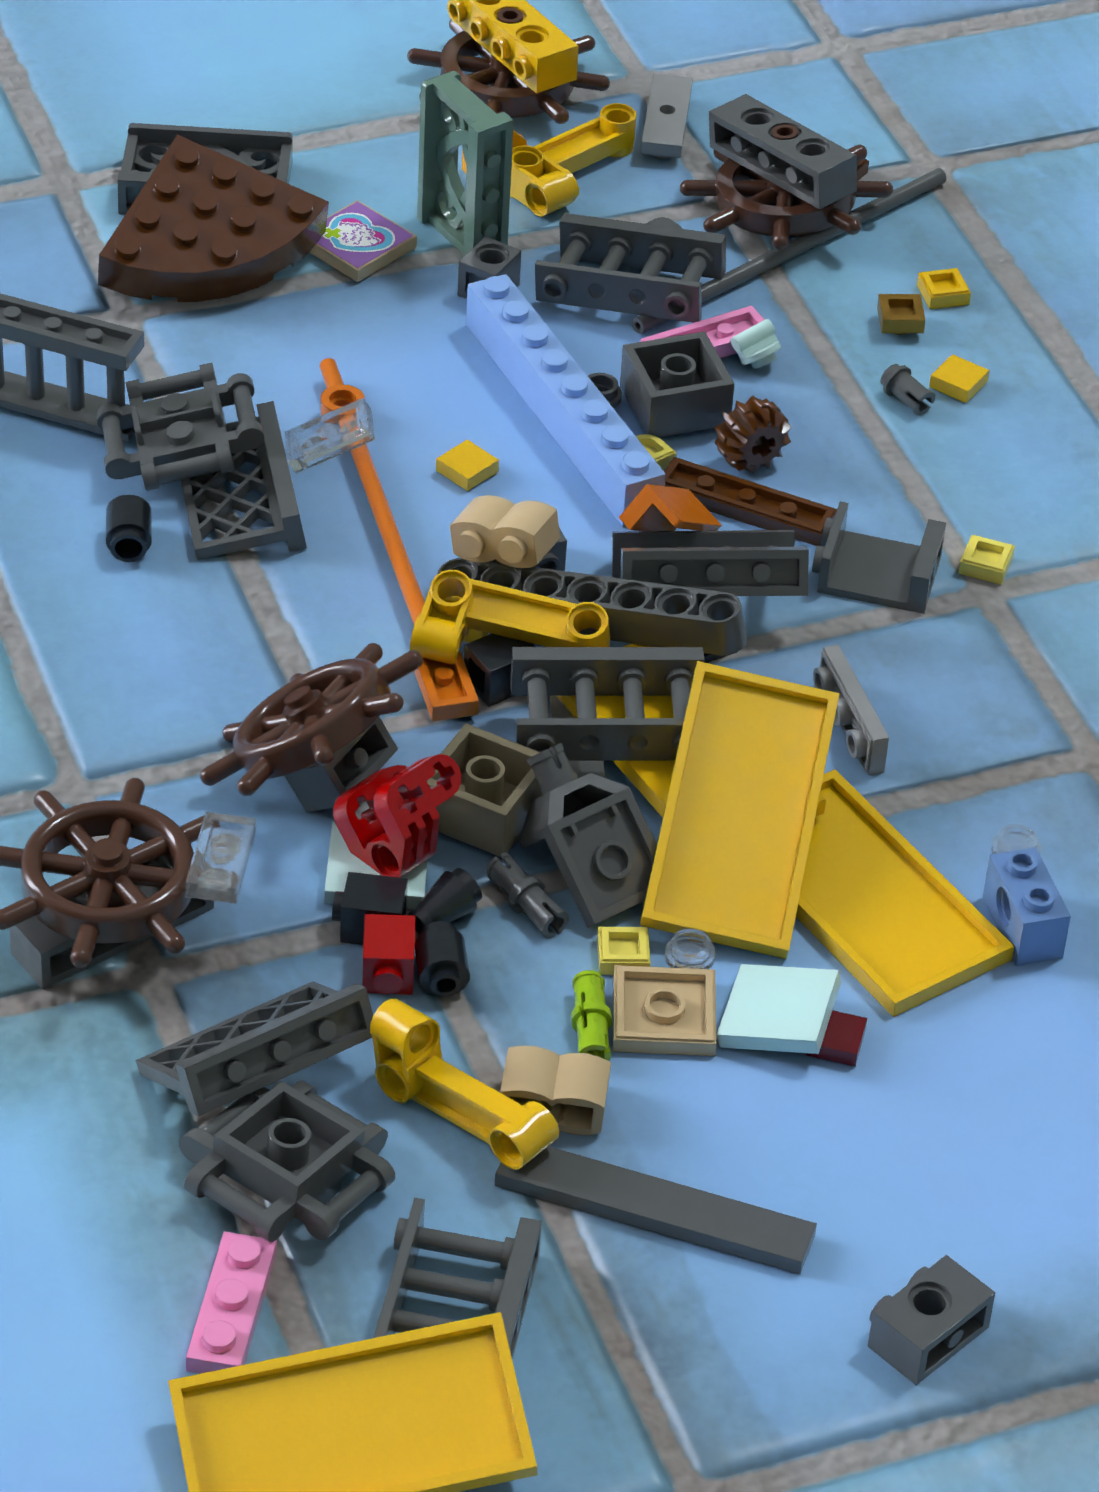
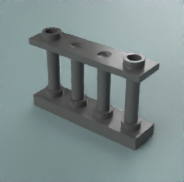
M564 213L559 221L560 257L562 258L559 263L537 260L535 263L536 301L692 323L701 321L702 300L701 282L699 280L701 277L723 278L726 272V235ZM579 260L602 263L600 268L577 266ZM619 266L642 268L640 274L617 270ZM660 271L683 274L681 280L658 277Z
M0 293V407L104 435L103 430L97 424L96 411L101 405L106 403H114L120 407L129 405L125 404L124 371H127L144 348V332ZM2 338L25 345L26 376L4 371ZM43 349L65 355L67 388L44 382ZM84 360L106 366L107 398L85 393ZM134 427L121 430L123 440L127 442L135 433Z
M794 530L612 531V577L727 592L735 596H808L809 549L806 546L794 547Z
M512 647L511 696H528L529 718H517L516 743L538 752L548 748L551 749V747L562 743L568 761L675 760L697 661H705L703 647ZM547 696H576L578 718H549ZM595 696H624L626 718H597ZM643 696H671L674 718H645Z
M414 1198L409 1218H399L397 1223L394 1250L399 1252L374 1338L395 1334V1332L401 1333L457 1321L403 1311L402 1308L407 1291L411 1290L489 1305V1311L501 1312L513 1360L539 1260L542 1221L520 1217L515 1238L506 1237L505 1241L501 1242L425 1228V1199ZM419 1249L500 1263V1269L506 1270L504 1279L495 1278L494 1282L490 1283L414 1269Z

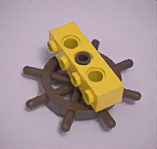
M449 0L447 3L448 14L451 18L449 28L456 35L446 43L442 52L413 48L407 53V59L410 63L441 68L440 75L456 71L461 76V83L496 114L505 112L511 118L529 117L546 113L556 123L565 124L569 120V112L560 104L570 96L574 87L605 91L610 86V80L605 75L577 71L578 55L591 51L595 47V39L590 35L573 40L570 39L526 0ZM463 71H465V72H472V73L466 75Z

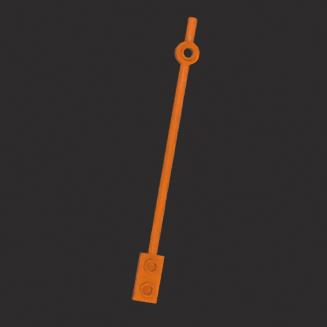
M324 359L319 365L327 387L321 394V416L327 422L341 427L408 611L413 624H415L417 617L421 614L425 600L358 423L364 416V394L354 386L344 385L334 359ZM459 651L454 664L423 658L421 667L416 669L414 673L431 720L439 721L478 715L479 700L461 652Z

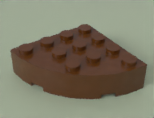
M177 134L99 254L98 285L127 296L152 300V295L177 297V302H200L228 298L258 288L273 280L275 273L285 269L290 264L293 267L312 250L326 232L329 201Z

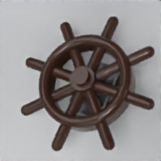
M370 643L353 659L332 662L306 674H294L288 684L263 700L242 722L231 723L224 727L223 737L227 742L233 743L234 751L202 769L200 773L201 782L207 786H212L245 768L246 773L237 784V789L243 796L253 795L267 779L285 776L306 812L333 808L336 799L342 793L380 770L398 750L379 716L396 713L402 709L404 704L403 698L397 693H391L388 685L420 668L423 663L422 655L418 651L412 650L378 669L375 664L381 659L383 650L380 645Z

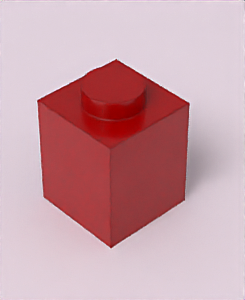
M365 914L362 986L366 987L367 993L413 995L416 916Z

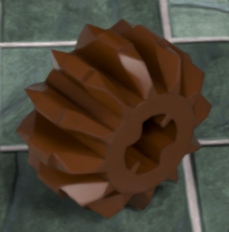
M752 395L746 404L736 400L735 409L731 413L722 412L725 422L714 428L718 436L714 443L719 453L731 467L736 468L738 471L744 469L754 474L760 465L769 469L770 462L774 457H783L781 447L791 442L788 436L791 426L788 423V419L774 402H770L767 398L761 400Z

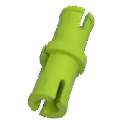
M585 970L576 974L572 980L575 1007L571 1012V1025L577 1032L578 1053L595 1055L609 1061L611 1059V1050L609 1048L608 1029L612 1025V1013L605 1002V978H601V973L597 971Z

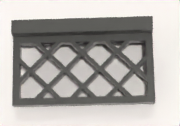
M274 401L256 405L259 415L256 417V421L263 427L264 441L262 445L255 449L232 454L235 471L221 474V471L209 473L214 476L205 485L193 481L196 477L181 480L197 560L287 540L289 552L307 548ZM238 421L226 424L228 432L237 429ZM246 461L258 465L249 475L237 471ZM227 480L239 484L231 494L218 490ZM251 490L264 494L255 504L243 499ZM208 499L220 504L211 514L199 509ZM232 509L245 513L237 523L223 518ZM258 518L274 524L273 527L259 530L249 528ZM214 528L226 532L222 538L203 542V539Z
M312 981L137 1059L136 1064L140 1075L184 1095L189 1112L199 1117L372 1038L370 1024L373 1012L366 987L353 984L337 991Z

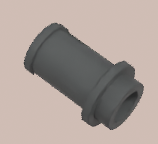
M893 364L882 374L880 383L883 385L884 393L888 396L895 395L917 416L926 413L931 408L923 400L926 399L930 403H934L935 393L928 390L912 377L910 368L905 365Z

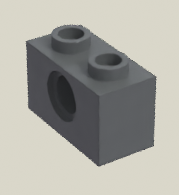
M945 1255L930 1268L926 1266L920 1268L911 1277L907 1286L893 1297L886 1295L878 1301L869 1317L871 1327L868 1348L917 1385L989 1328L995 1292L948 1255Z

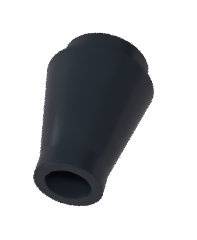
M456 868L452 872L444 871L419 904L407 915L416 916L415 931L419 933L429 923L437 921L451 923L474 912L477 908L476 903L482 899V892L475 879L464 869Z

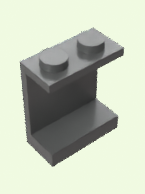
M840 501L834 519L827 517L825 520L821 544H824L825 547L817 545L812 572L819 573L817 592L925 614L942 556L946 522L928 519L924 536L919 546L845 531L849 503Z

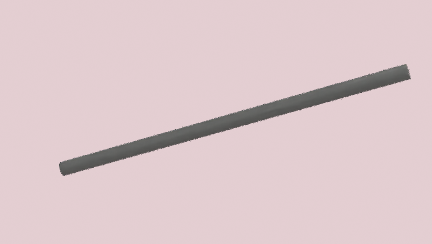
M937 168L894 189L889 197L876 198L850 211L849 215L858 219L863 224L945 183L947 179L946 174L941 168ZM832 226L816 233L799 236L789 241L788 246L783 250L773 249L725 273L722 279H712L702 284V303L845 233V231ZM640 315L632 320V325L637 333L642 334L670 319Z

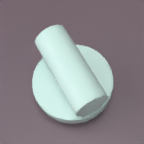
M769 319L761 321L730 339L731 345L738 353L742 365L751 363L753 369L765 366L777 359L774 352L781 348L779 340H777L774 325Z

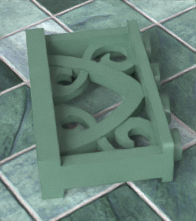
M451 71L425 80L421 84L417 219L423 224L429 222L464 257L485 236L508 245L514 120L505 112L496 114L461 83V76L456 71ZM460 145L463 147L467 164L466 190L458 174V147Z

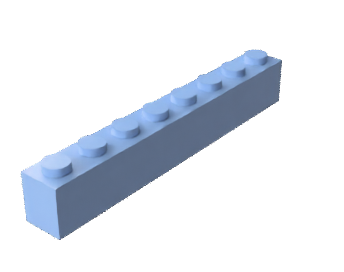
M507 274L489 277L485 280L468 284L466 326L622 527H625L626 525L618 517L646 484L665 486V472Z

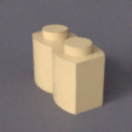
M479 496L474 498L450 524L453 554L464 560L478 563L496 559L507 566L530 568L536 566L560 539L557 509L538 501H522L514 504L498 496Z
M538 1046L509 1047L500 1093L521 1105H525L529 1101L542 1104L554 1116L559 1131L575 1135L599 1134L602 1130L611 1062L587 1053L558 1055L553 1051Z

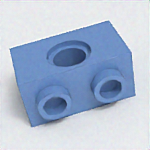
M1037 848L990 854L983 898L999 931L1014 945L1013 961L1015 965L1019 966L1063 958L1071 915Z

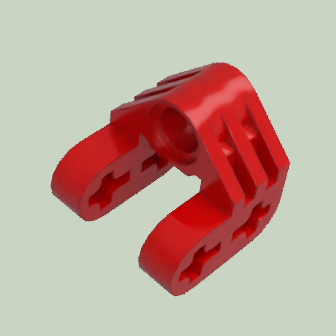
M437 754L420 759L409 767L395 765L378 770L342 793L336 799L333 806V817L349 851L380 875L399 878L434 856L440 815L436 807L451 798L459 790L461 784L459 766L448 755ZM435 770H438L441 778L437 780V786L429 787L427 780L436 774ZM367 802L369 808L362 812L360 815L361 819H358L355 811L359 808V803Z

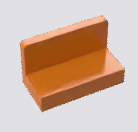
M646 484L618 517L629 530L675 531L677 528L696 531H717L722 526L689 489Z

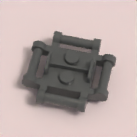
M211 362L199 365L200 370L143 383H140L139 379L126 382L130 405L120 407L114 403H106L101 405L96 411L97 424L104 433L107 455L104 458V466L107 476L117 480L142 475L145 489L150 491L159 489V485L218 471H221V474L235 471L232 454L255 449L262 445L264 441L263 427L256 421L252 402L254 385L251 377L244 373H237L232 375L227 383L218 385L213 363ZM204 387L203 389H199V390H194V391L185 392V393H181V394L179 393V392H183V391H188V390H192V389ZM161 396H166V397H163V398H159V399H155V400H150V401L144 402V400L153 399V398H157V397H161ZM235 404L239 425L236 430L228 432L223 407ZM134 427L138 452L128 454L124 449L121 430Z
M281 1081L271 1090L263 1087L234 1101L201 1129L192 1128L179 1140V1147L183 1155L189 1161L197 1163L189 1171L185 1179L184 1188L198 1198L207 1196L255 1226L256 1234L269 1242L276 1241L284 1232L287 1224L294 1218L303 1222L307 1231L314 1238L326 1240L338 1230L339 1221L374 1191L382 1192L395 1180V1171L388 1161L378 1155L387 1141V1130L374 1122L368 1125L318 1096V1090L305 1081H299L292 1087ZM353 1170L360 1174L357 1179L335 1196L341 1190L343 1177L349 1171ZM223 1174L227 1175L272 1204L268 1208L262 1206L220 1180L219 1177Z

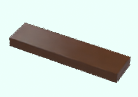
M673 457L664 470L666 474L665 486L689 489L709 512L765 530H794L796 540L814 546H822L821 539L825 520L827 517L834 519L837 511L836 508L677 457Z

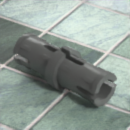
M500 854V859L506 864L505 866L497 857H494L487 865L485 873L508 896L509 906L518 914L523 912L546 938L554 937V932L548 927L549 925L557 934H560L566 928L569 916L546 894L544 890L546 888L545 885L537 877L529 876L514 861L510 854Z

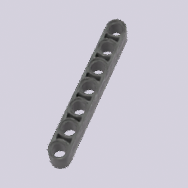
M462 558L447 561L439 568L437 573L438 575L442 571L458 570L465 573L470 579L576 604L594 602L601 605L608 615L610 641L654 647H703L705 654L720 656L735 654L742 650L747 643L748 637L741 602L734 594L537 567L515 568L499 562L478 563ZM586 628L578 633L583 635H591L596 633L598 630L593 628Z

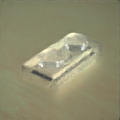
M361 398L285 431L288 464L295 473H299L375 440L372 409L365 399Z
M205 812L185 882L186 897L237 903L256 833V818Z

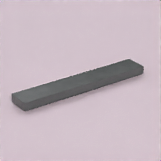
M549 1146L522 1168L513 1170L500 1163L495 1173V1186L797 1274H801L816 1234L817 1223Z

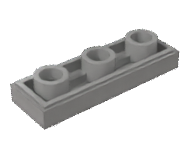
M653 74L641 141V154L652 155L657 159L681 158L693 78Z
M839 644L823 647L820 667L815 668L813 671L814 686L818 689L840 693L834 725L836 727L841 726L844 730L847 748L851 757L860 760L868 775L883 773L885 771L889 736Z

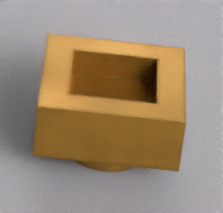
M921 294L878 295L877 311L881 333L897 335L924 333L925 315Z

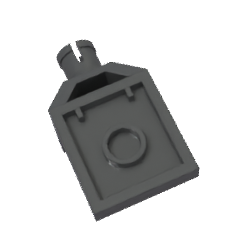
M560 743L526 760L541 786L540 790L543 795L531 801L519 842L522 849L543 839L546 840L586 926L589 928L645 901L657 844L630 787L593 773H588L578 778L564 752L563 744Z

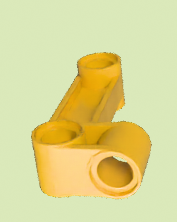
M608 104L601 109L599 117L534 147L523 145L512 148L510 197L517 199L539 217H544L572 204L579 195V187L572 173L608 156L624 157L633 152L636 111L626 104Z
M446 570L440 572L432 580L421 614H419L414 624L410 641V651H418L423 658L454 664L464 636H467L470 628L546 647H610L609 619L605 609L594 602L571 603L470 579L465 573L458 570ZM451 596L461 597L459 601L453 603L444 601ZM586 628H593L598 630L596 633L591 635H583L578 633Z
M389 999L378 1007L370 1024V1034L373 1038L376 1061L375 1075L381 1089L393 1101L401 1104L412 1099L490 1144L494 1155L499 1161L513 1170L522 1168L559 1138L558 1124L554 1116L542 1104L529 1101L525 1105H521L443 1061L440 1045V1026L434 1019L398 999Z

